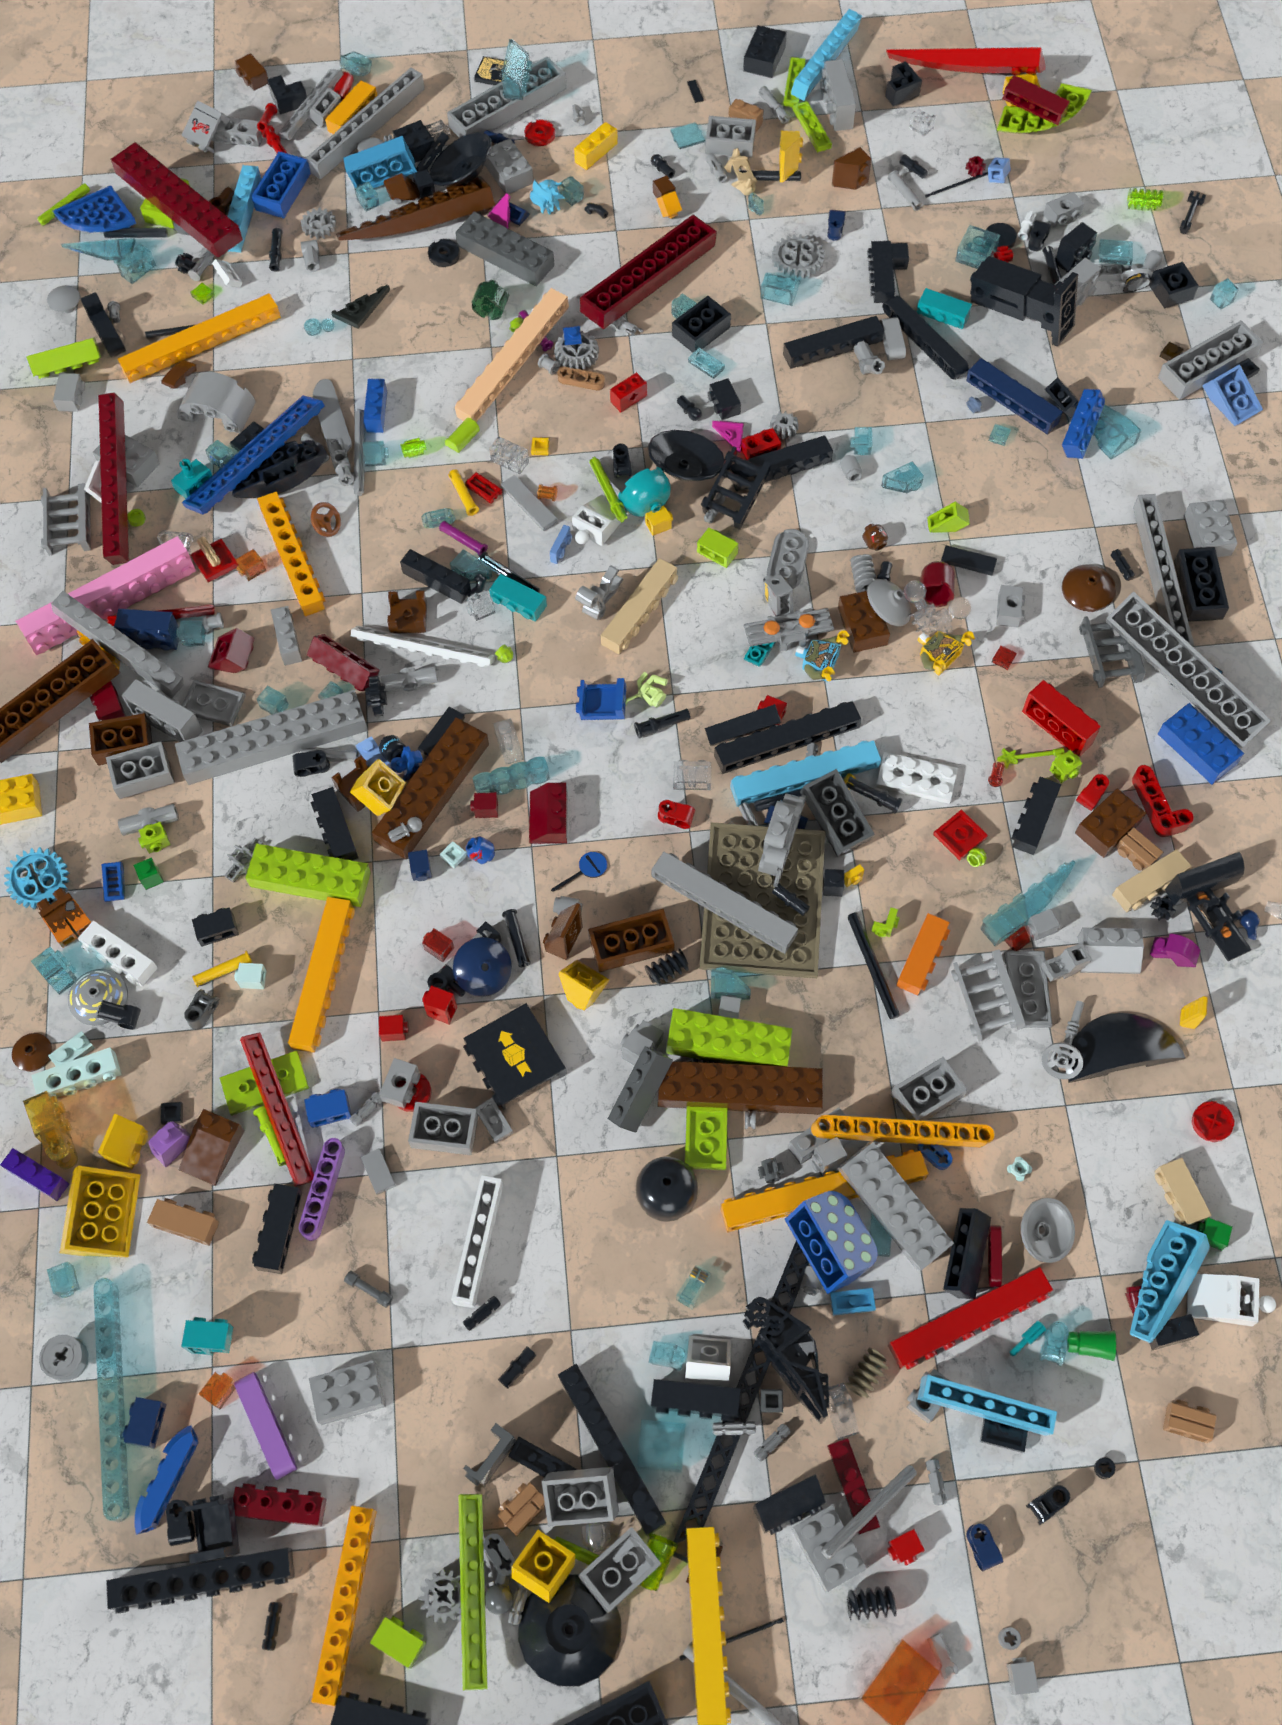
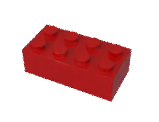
M1042 680L1028 693L1022 710L1025 715L1079 757L1093 745L1101 728L1095 719L1090 718L1080 707L1074 705L1067 696L1059 693L1052 684L1047 683L1045 680Z

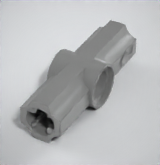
M435 666L416 670L412 667H406L400 673L381 676L382 686H385L386 692L400 689L414 691L421 685L438 682Z
M174 804L157 809L147 807L141 809L136 815L118 819V826L121 834L125 836L139 832L138 830L149 824L161 822L164 825L178 821L179 816Z

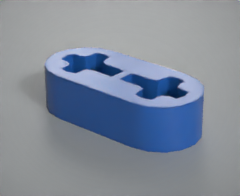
M917 1144V1150L921 1151L922 1156L939 1170L949 1168L953 1158L950 1152L942 1145H930V1149L924 1150L922 1148L924 1144ZM945 1156L947 1158L946 1163L940 1164L938 1162L939 1157Z

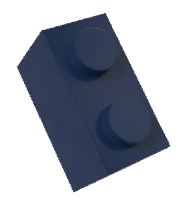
M136 1397L135 1402H132L129 1409V1415L131 1416L129 1424L125 1426L123 1431L124 1442L129 1445L155 1449L167 1404L161 1401Z

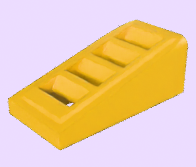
M1202 996L1181 1009V1027L1195 1029L1207 1015V997Z

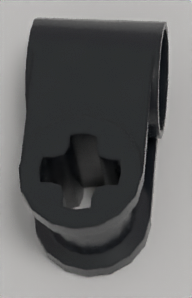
M1035 220L1028 243L1030 250L1040 251L1051 229L1050 223Z
M620 443L613 448L614 478L622 475L632 476L629 451L625 444Z
M322 750L296 753L292 756L294 775L297 777L325 773L330 768V762Z
M1055 1486L1033 1499L1026 1507L1032 1510L1040 1526L1069 1503L1070 1493L1064 1486ZM1055 1490L1063 1494L1064 1499L1062 1503H1057L1054 1500L1053 1493Z
M173 1500L166 1507L167 1537L171 1547L194 1542L195 1540L192 1512H185L184 1507L190 1506L185 1500ZM182 1507V1511L179 1514H175V1510Z

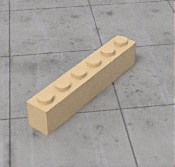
M660 558L656 561L601 634V645L619 655L623 649L626 650L628 648L630 640L638 634L640 626L648 621L649 614L652 610L655 611L661 598H665L670 586L677 582V567Z

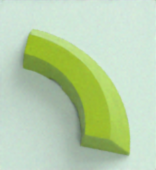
M1060 84L1055 94L1070 101L1067 113L1060 124L1071 119L1084 107L1091 94L1090 89ZM1004 106L997 131L1004 133H1029L1046 130L1057 125L1022 108Z

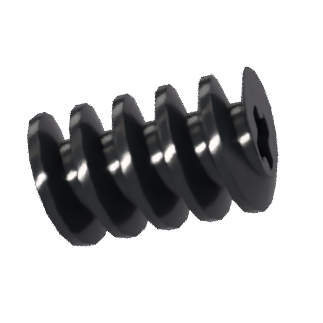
M678 948L679 953L675 950L671 952L672 957L666 954L665 961L659 958L658 964L653 961L651 968L648 965L645 966V971L653 984L656 982L661 986V979L668 982V975L674 979L675 971L682 975L681 968L689 971L687 959L680 948Z
M885 1586L883 1592L880 1587H876L874 1593L869 1587L866 1589L865 1594L859 1588L856 1595L852 1589H849L847 1611L850 1621L854 1613L858 1620L861 1618V1613H864L866 1618L869 1619L870 1612H873L877 1619L880 1611L887 1618L889 1610L896 1617L895 1598L889 1586Z

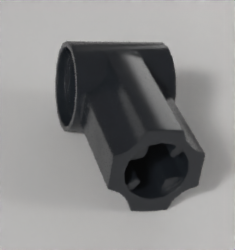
M102 1000L97 1018L118 1023V1026L125 1029L134 1030L141 1009L132 1005L122 1006Z

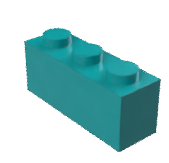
M925 288L918 302L917 313L963 330L970 316L972 304Z
M503 574L498 576L489 589L490 598L494 603L501 604L510 611L521 614L528 620L531 619L536 622L547 607L546 596Z

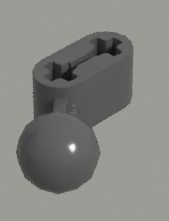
M492 1533L484 1540V1551L497 1571L495 1585L491 1586L485 1594V1605L491 1613L502 1615L513 1604V1594L508 1586L515 1558L503 1538L496 1533ZM491 1540H493L494 1543L497 1541L499 1542L498 1552L500 1553L503 1560H505L506 1562H512L510 1564L509 1571H507L505 1568L502 1570L500 1569L502 1567V1561L500 1556L498 1555L497 1551H495L493 1548L490 1550L488 1549L490 1547Z

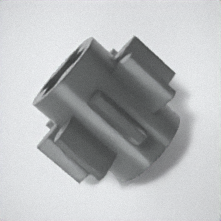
M776 1158L763 1160L761 1162L762 1166L758 1167L760 1179L765 1178L766 1183L781 1180L780 1175L784 1174L782 1162L777 1163Z

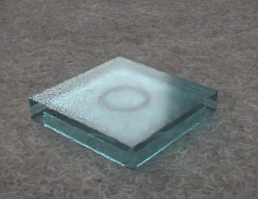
M1100 239L1099 263L1132 265L1133 242Z

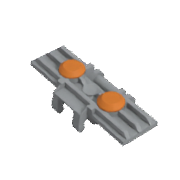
M825 608L804 613L798 610L792 614L776 617L768 616L767 620L744 624V629L750 647L778 642L780 643V651H786L788 643L799 641V646L805 647V636L834 631V626L829 610Z

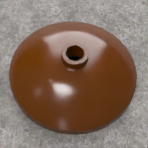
M1079 565L1069 570L1064 576L1062 593L1067 602L1073 607L1082 611L1095 612L1105 609L1112 603L1116 594V584L1112 576L1104 569L1094 565Z

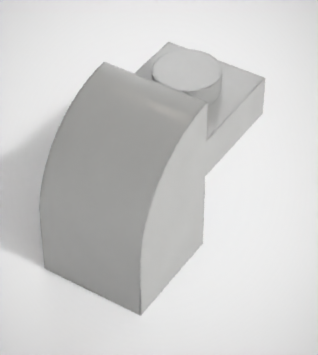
M1083 943L1066 948L1060 956L1044 961L1041 966L1051 982L1062 977L1066 979L1078 973L1092 959Z

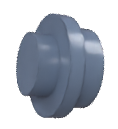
M971 396L969 401L966 402L969 410L972 413L981 411L982 404L977 397Z

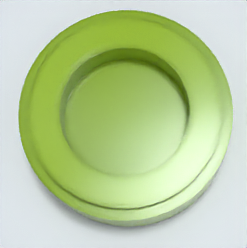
M133 509L127 514L128 522L131 526L138 527L146 521L145 514L140 509Z

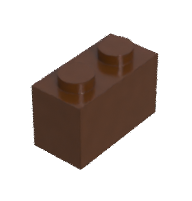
M251 53L235 61L237 75L242 77L245 84L250 86L253 91L268 84L267 71Z

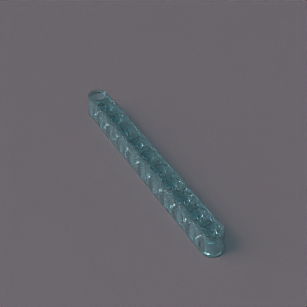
M100 1278L95 1282L93 1291L103 1514L110 1521L122 1522L129 1515L127 1452L126 1443L123 1438L125 1411L119 1289L110 1279ZM106 1285H110L109 1291L103 1294V1288ZM107 1306H111V1311L107 1315H103L104 1309ZM112 1327L111 1334L105 1337V1330ZM112 1348V1356L106 1359V1351ZM114 1370L113 1378L107 1381V1373ZM115 1392L114 1400L108 1403V1395ZM115 1414V1422L112 1425H109V1417ZM116 1436L117 1443L114 1447L110 1448L109 1441ZM117 1459L118 1466L115 1470L111 1471L110 1464L113 1460ZM115 1482H118L119 1489L113 1494L111 1487ZM116 1505H119L120 1513L114 1517L112 1510Z

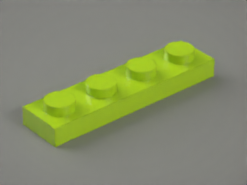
M791 57L783 100V106L793 107V105L798 104L800 101L799 98L791 94L795 78L805 67V58Z
M808 101L793 105V111L817 153L831 149L832 142Z

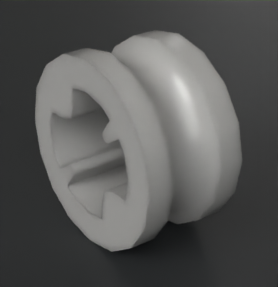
M745 1111V1129H748V1127L755 1129L756 1111L752 1113Z
M1012 1627L1003 1628L999 1632L998 1641L1004 1649L1014 1650L1019 1647L1021 1636ZM1007 1632L1015 1636V1640H1012L1013 1645L1004 1641V1637H1007Z

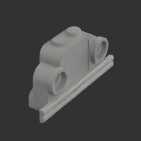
M786 793L783 801L776 802L764 840L763 854L758 871L776 876L773 887H778L777 885L787 860L806 800V796L803 794L802 797Z

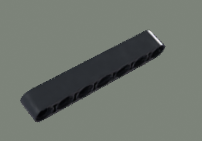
M899 295L883 303L884 313L889 318L898 317L901 330L951 379L955 380L968 372L969 366L967 361Z

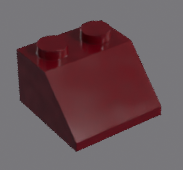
M238 628L219 636L208 668L230 673L244 670L249 663L248 657L253 651L255 638Z

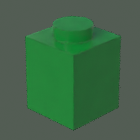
M152 857L133 865L139 881L145 890L164 883Z
M1206 1218L1202 1223L1199 1222L1196 1231L1206 1234L1210 1247L1222 1251L1228 1246L1233 1226Z

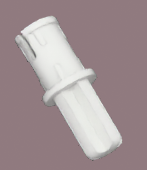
M1032 210L1026 214L1025 219L1021 222V229L1018 233V238L1021 240H1026L1030 230L1033 228L1036 213Z

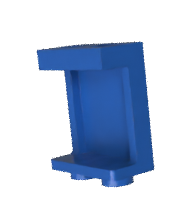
M617 678V684L587 685L585 680H581L580 686H577L579 702H576V713H579L581 720L625 719L627 692L625 679Z

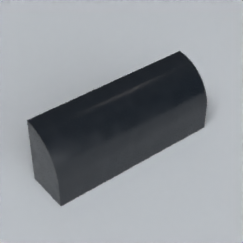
M1240 852L1179 873L1164 890L1174 906L1235 884L1244 874L1245 866Z

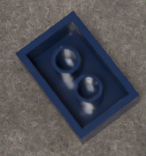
M118 608L114 628L140 647L166 651L177 650L181 630L172 612Z

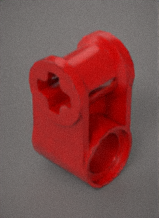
M1103 774L1095 775L1081 791L1076 802L1092 811L1109 786L1108 777Z
M663 800L658 808V819L660 822L682 829H689L691 827L695 814L694 807L670 800Z

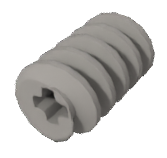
M869 554L856 555L850 559L857 593L867 591L869 584L876 580L874 563L872 562L873 558Z

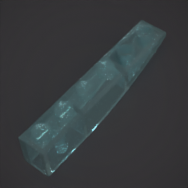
M1074 860L1068 864L1064 862L1057 868L1058 871L1053 874L1051 872L1043 877L1042 882L1032 884L1026 893H1019L1013 898V902L1003 904L998 908L997 913L994 915L990 913L982 920L981 930L995 947L1026 926L1031 916L1040 913L1052 901L1071 873L1076 863Z

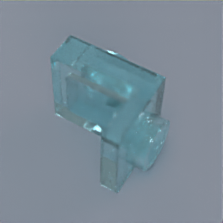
M653 1341L648 1362L653 1365L671 1367L680 1371L685 1361V1349L676 1344Z

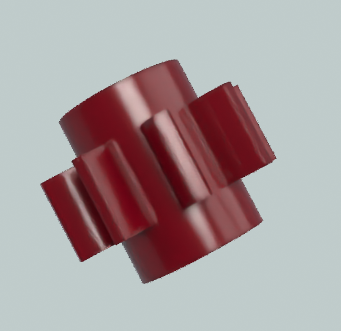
M979 156L969 158L965 169L968 170L970 176L976 177V175L983 174L986 168V164L983 163L984 159Z

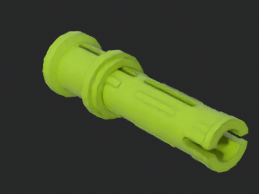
M265 1105L254 1110L253 1114L258 1118L261 1125L260 1130L268 1138L278 1165L284 1166L286 1165L284 1156Z

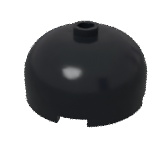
M669 1156L659 1157L647 1163L640 1171L636 1181V1197L642 1209L653 1219L665 1222L678 1220V1218L691 1211L696 1203L698 1196L697 1178L691 1167L684 1161ZM667 1179L671 1181V1184L668 1186L665 1185Z

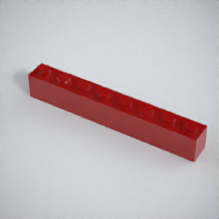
M1041 1267L891 1341L888 1347L899 1368L906 1367L907 1370H910L919 1365L918 1360L925 1357L927 1361L938 1355L936 1351L942 1348L947 1351L957 1345L956 1341L962 1338L964 1341L976 1336L974 1332L977 1330L987 1331L994 1327L993 1322L999 1319L1001 1322H1004L1013 1317L1011 1313L1017 1310L1022 1313L1031 1308V1303L1037 1301L1040 1304L1050 1298L1049 1294L1053 1291V1288Z

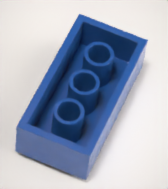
M279 151L252 194L255 211L285 218L311 174L308 160Z
M1190 703L1165 721L1158 732V735L1211 785L1235 767L1244 755L1242 750Z

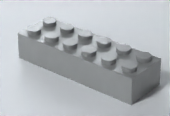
M1241 320L1164 363L1158 378L1181 400L1247 358L1251 360L1257 357L1264 342Z
M874 1142L867 1143L837 1168L916 1270H923L954 1244Z

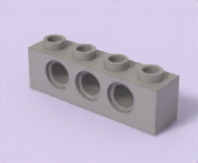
M228 117L230 118L228 124L219 122L211 140L260 147L263 136L257 128L259 121Z

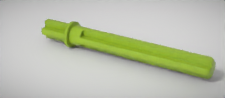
M592 457L589 460V464L611 506L610 510L615 514L617 520L624 522V519H627L624 505L619 501L599 459Z

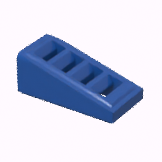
M123 863L101 864L104 901L125 900ZM117 870L118 873L109 874V871ZM118 877V880L109 881V878ZM119 884L117 888H109V885ZM119 891L120 895L109 896V892Z

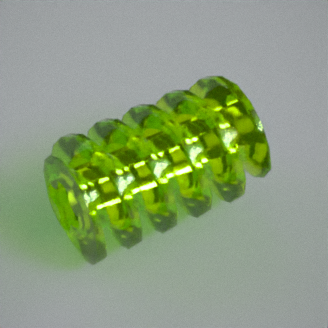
M1130 188L1127 197L1128 209L1134 205V210H1136L1138 205H1140L1141 210L1144 209V206H1147V211H1149L1151 206H1153V210L1156 211L1157 207L1162 205L1163 190H1159L1157 194V190L1151 192L1150 189H1147L1144 193V189L1138 191L1137 188H1134L1131 192Z

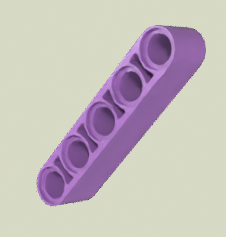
M330 1138L323 1145L299 1223V1232L308 1241L316 1240L321 1234L344 1159L345 1149L337 1138ZM333 1146H339L336 1153H330V1149ZM326 1166H333L331 1172L324 1173V1169ZM320 1186H327L326 1191H324L323 1193H318V1188ZM315 1205L321 1206L317 1213H311ZM314 1225L313 1232L305 1233L308 1226Z
M252 1372L235 1381L236 1391L275 1479L278 1480L297 1470L295 1460L257 1374Z

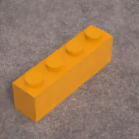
M360 80L326 117L325 121L328 132L334 134L377 97L376 87Z

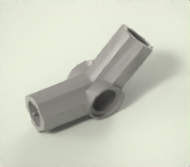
M864 341L858 342L854 346V352L859 360L861 373L863 375L882 373L885 368L884 361L873 355L868 343Z

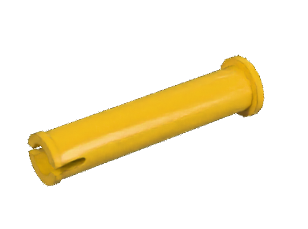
M456 469L451 470L448 476L466 508V514L468 516L477 514L479 507L475 505L459 471Z
M246 950L244 954L193 975L192 978L195 985L199 987L238 969L239 963L253 962Z

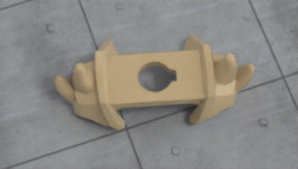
M736 148L733 150L732 157H730L724 168L728 173H731L733 166L738 181L731 185L740 190L744 195H751L755 191L757 179L753 176L748 158L740 156L739 149ZM740 167L747 169V172L741 173L739 171Z

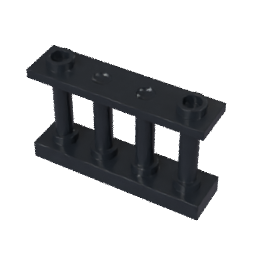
M733 446L732 450L727 452L724 459L726 462L709 495L703 498L701 506L704 514H706L709 508H712L731 517L734 521V527L741 530L771 471V463L764 461L763 465L757 466L736 456L737 447ZM734 462L755 472L757 475L755 481H749L730 472L729 469ZM726 477L747 487L749 490L747 496H741L722 487L721 484ZM717 492L739 502L742 505L740 510L735 512L713 502Z

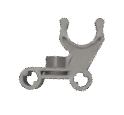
M610 565L602 577L600 587L592 585L590 589L585 586L580 587L575 600L584 604L583 613L598 621L603 617L606 611L605 604L616 593L623 582V578L617 575L619 569Z

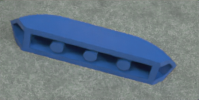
M192 1425L179 1431L164 1448L163 1453H166L167 1456L160 1461L157 1468L159 1472L155 1480H152L147 1487V1496L141 1495L136 1506V1535L157 1528L199 1443Z

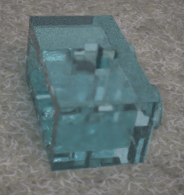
M142 244L137 245L116 262L121 276L131 284L156 266L151 251Z

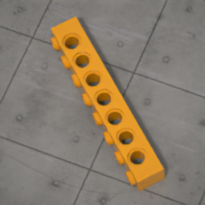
M277 492L257 498L304 616L325 610L323 602H326L323 592H318V588H320L317 578L313 579L314 571L312 566L306 563V561H309L305 550L301 551L300 549L303 545L300 538L295 537L297 531L294 524L290 525L289 521L292 519L289 511L284 510L286 505L283 497L279 498Z
M351 1506L311 1700L313 1703L336 1706L338 1696L341 1695L377 1511L374 1509Z

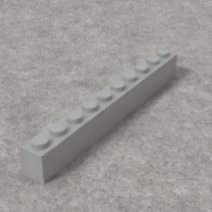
M409 68L308 155L306 159L308 160L311 174L321 180L342 162L344 157L350 155L357 148L360 141L373 135L425 89L423 75L415 69Z
M1156 494L1138 495L1133 510L1159 615L1193 647L1194 642Z

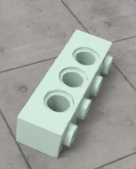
M109 1047L31 1076L37 1098L43 1103H51L61 1096H70L78 1090L93 1088L100 1082L112 1081L122 1074L116 1053ZM101 1067L97 1073H93L95 1068ZM77 1074H81L77 1080H74ZM57 1081H61L59 1086L54 1087Z

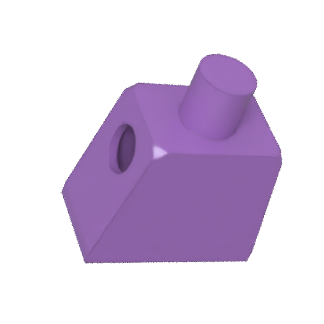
M170 1121L162 1129L158 1130L148 1143L152 1154L167 1167L186 1149L190 1134L181 1125Z

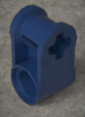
M829 210L827 236L830 240L837 241L842 237L846 211Z
M975 1524L968 1527L966 1537L979 1569L984 1572L1003 1563V1557L995 1544L989 1528L984 1524ZM977 1531H981L982 1535L976 1539L974 1534Z

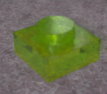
M201 283L190 292L191 296L202 305L215 296L214 291L204 283Z

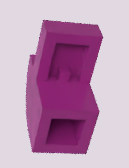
M1169 934V937L1154 938L1150 955L1153 958L1172 959L1178 967H1196L1201 950L1192 940L1181 935Z

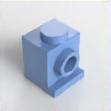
M994 158L988 167L989 182L1005 183V178L1011 171L1010 158Z

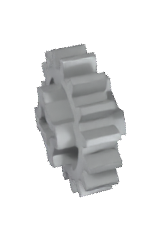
M313 208V212L307 211V215H303L301 220L302 231L305 232L306 236L310 235L311 239L316 236V239H319L320 236L324 239L325 235L331 236L330 232H335V216L332 215L331 211L328 212L326 208L323 211L321 208H318L317 211Z
M441 1570L440 1576L434 1572L432 1573L433 1580L425 1579V1582L428 1584L427 1587L420 1588L421 1591L425 1592L424 1596L419 1597V1600L425 1601L421 1610H429L426 1614L427 1618L435 1615L434 1622H438L440 1617H442L443 1623H447L448 1617L455 1621V1614H461L460 1575L453 1578V1571H450L448 1576L445 1570ZM442 1580L450 1581L446 1586H439L437 1582ZM457 1588L459 1591L458 1603L455 1601L454 1592L457 1590ZM437 1589L442 1592L448 1591L447 1597L450 1602H440L441 1596ZM430 1591L434 1593V1601L431 1604L429 1600ZM442 1607H449L451 1609L447 1613L438 1612Z

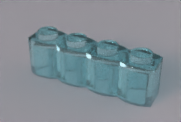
M534 757L527 762H517L509 767L496 768L491 773H479L472 779L476 793L497 792L498 795H503L511 792L513 789H524L531 784H542L548 781L550 777L545 757Z

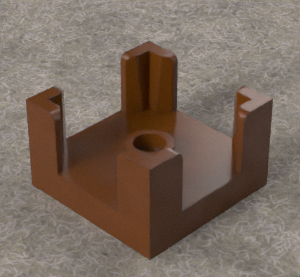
M416 591L417 599H399L398 592H388L390 615L387 616V623L390 633H426L427 600L425 591Z
M362 755L354 760L356 768L343 778H341L339 772L331 777L335 788L357 812L366 806L351 794L350 791L357 779L369 768L367 761Z

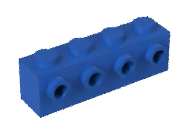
M1084 389L1062 443L1067 458H1084L1105 405V398L1102 396L1101 390Z

